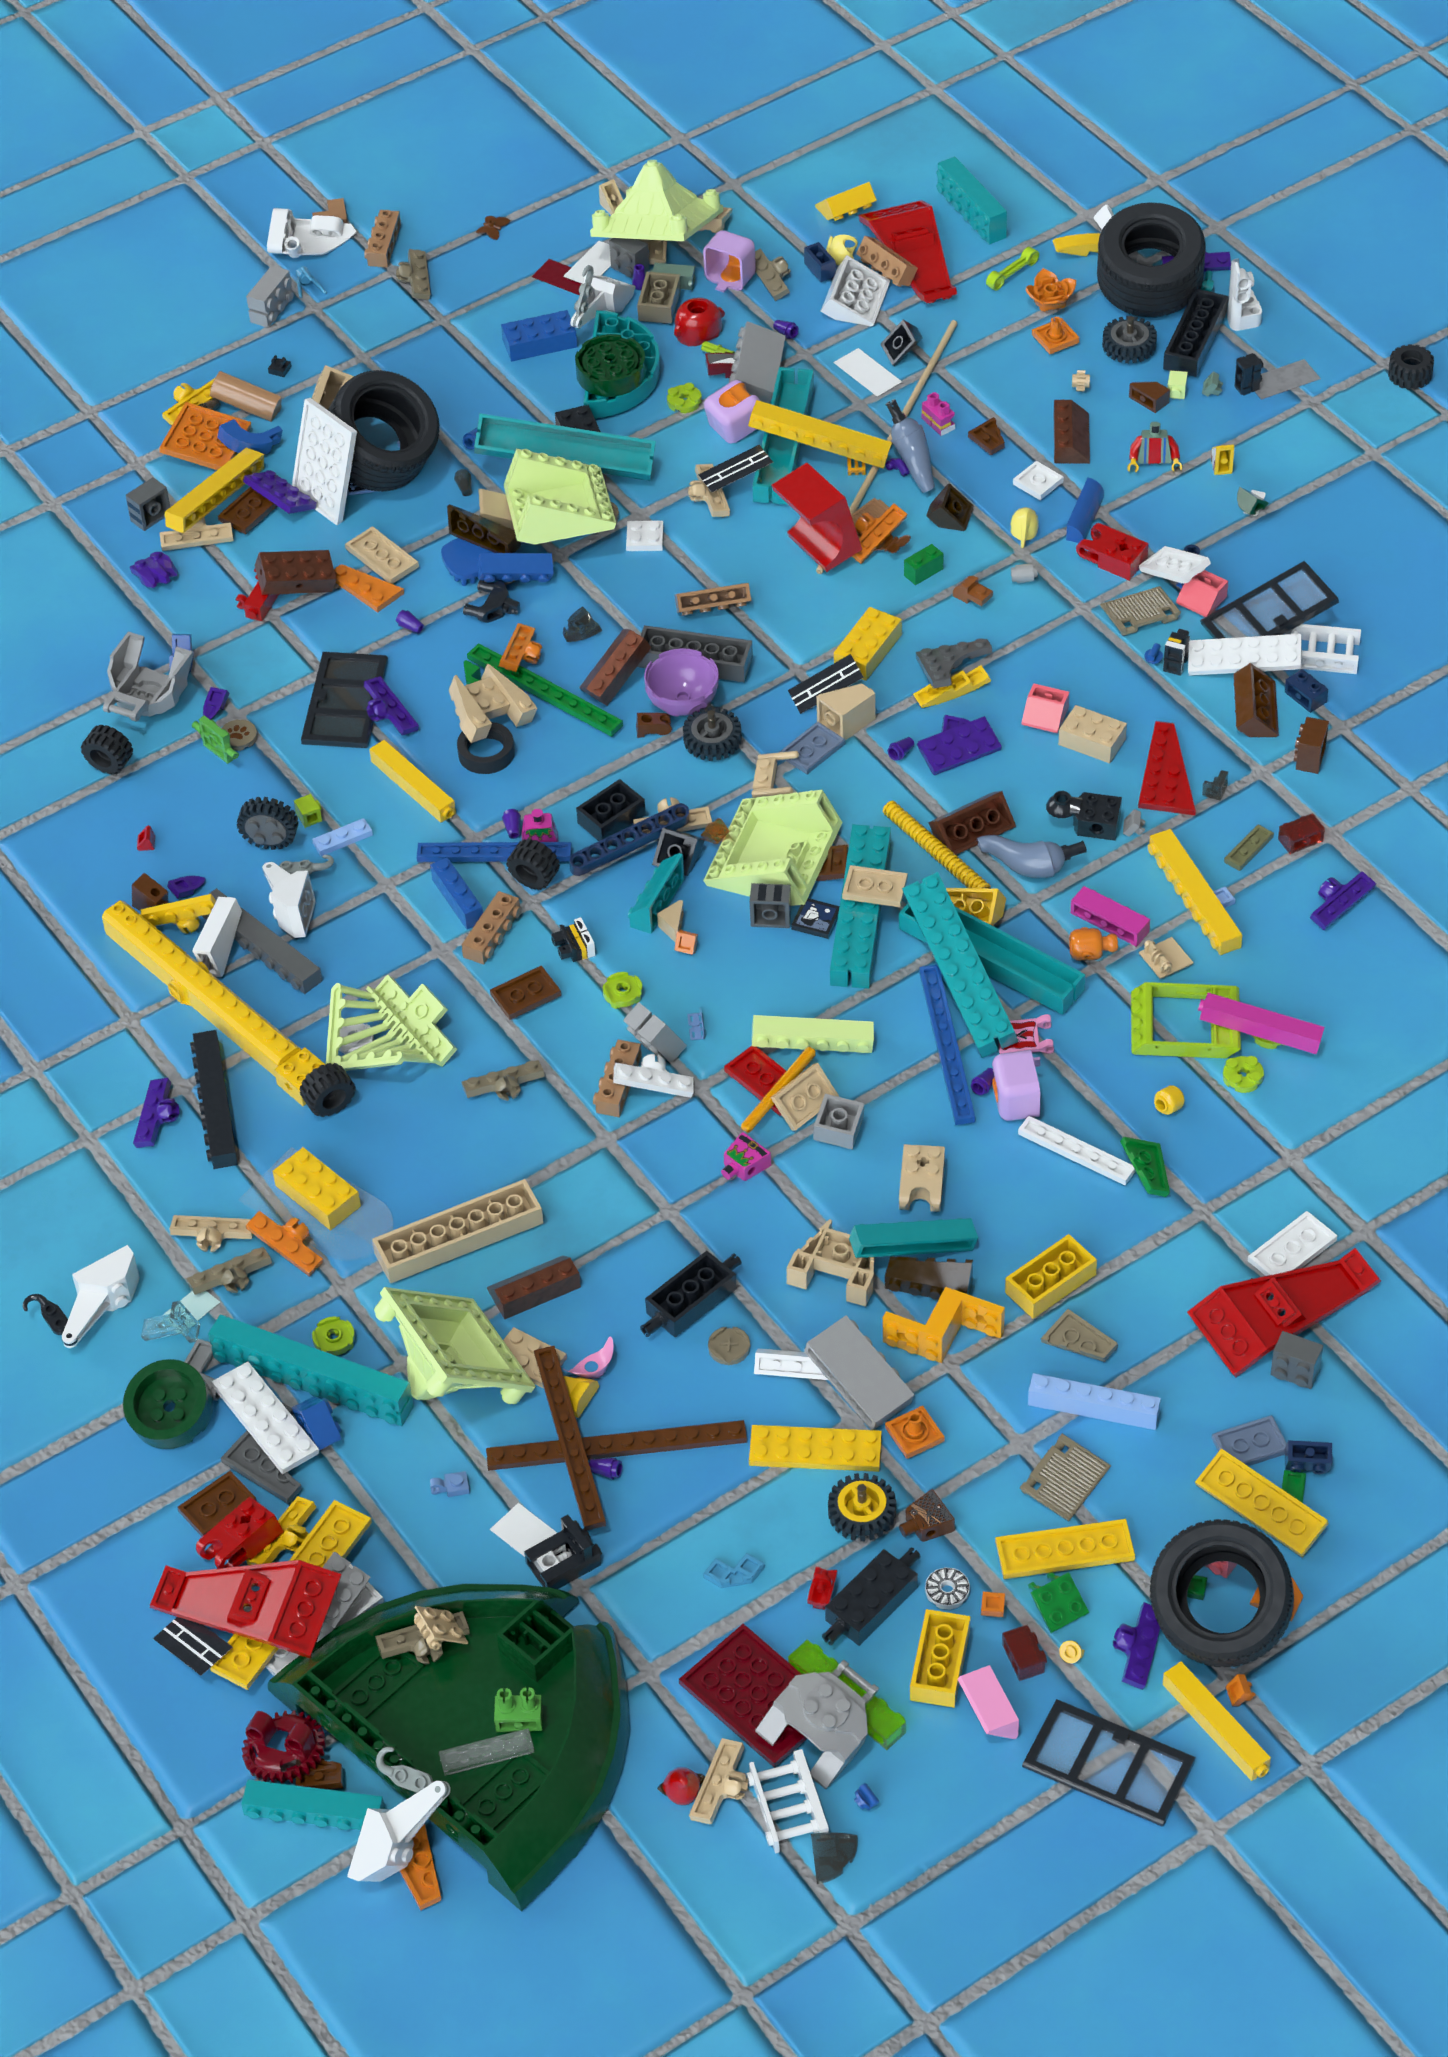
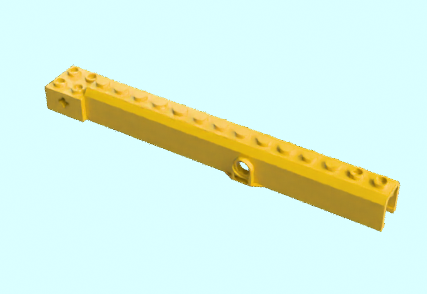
M119 900L104 911L102 920L106 935L166 984L170 995L181 1004L192 1006L275 1076L277 1085L302 1106L306 1105V1102L300 1095L301 1083L308 1073H311L313 1069L318 1068L320 1065H326L307 1048L304 1047L301 1050L300 1047L213 976L203 962L195 961L125 901Z

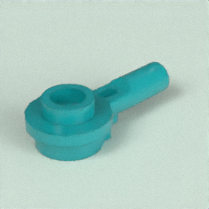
M1211 271L1206 272L1205 280H1203L1200 290L1211 292L1214 284Z

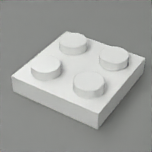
M1035 461L1013 479V485L1041 500L1062 484L1064 477Z
M627 521L626 551H663V521Z

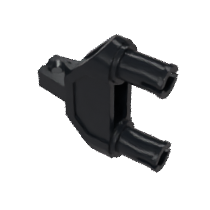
M480 580L477 586L478 591L490 593L485 603L480 607L466 603L463 608L464 615L477 617L479 621L489 623L502 618L505 613L518 615L520 602L509 598V592L504 582L496 581L493 583Z

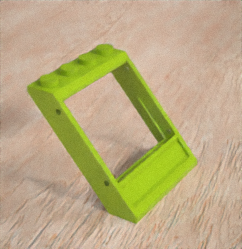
M1145 982L1131 991V1053L1134 1055L1228 1058L1241 1050L1240 1031L1211 1023V1043L1153 1041L1152 997L1206 999L1207 993H1212L1239 1001V987Z

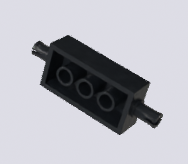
M706 1250L645 1298L646 1313L651 1319L640 1326L642 1333L649 1337L657 1329L663 1327L671 1335L677 1337L737 1289L736 1274L732 1270L742 1264L741 1259L733 1253L724 1262H721Z
M910 1547L900 1559H897L883 1549L825 1606V1621L832 1626L822 1634L823 1640L826 1643L828 1642L829 1645H833L844 1634L860 1646L918 1588V1573L910 1567L920 1559L919 1552L915 1550L913 1553L914 1548Z

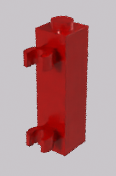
M258 581L248 598L243 594H238L235 600L239 601L237 608L245 610L246 618L263 621L279 594L262 595Z

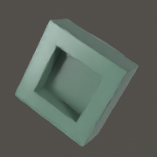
M1213 371L1203 382L1202 394L1208 397L1210 394L1218 396L1222 392L1220 388L1223 386V383L1219 380V374Z

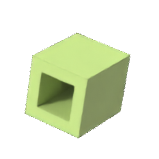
M1170 371L1168 380L1170 398L1185 399L1188 372Z

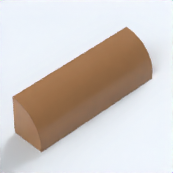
M219 371L211 386V397L270 422L281 410V396L222 371Z

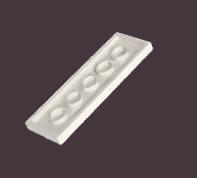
M1301 634L1189 641V676L1235 673L1249 663H1252L1261 671L1301 669Z
M249 1362L212 1381L215 1391L282 1475L319 1454L318 1447Z

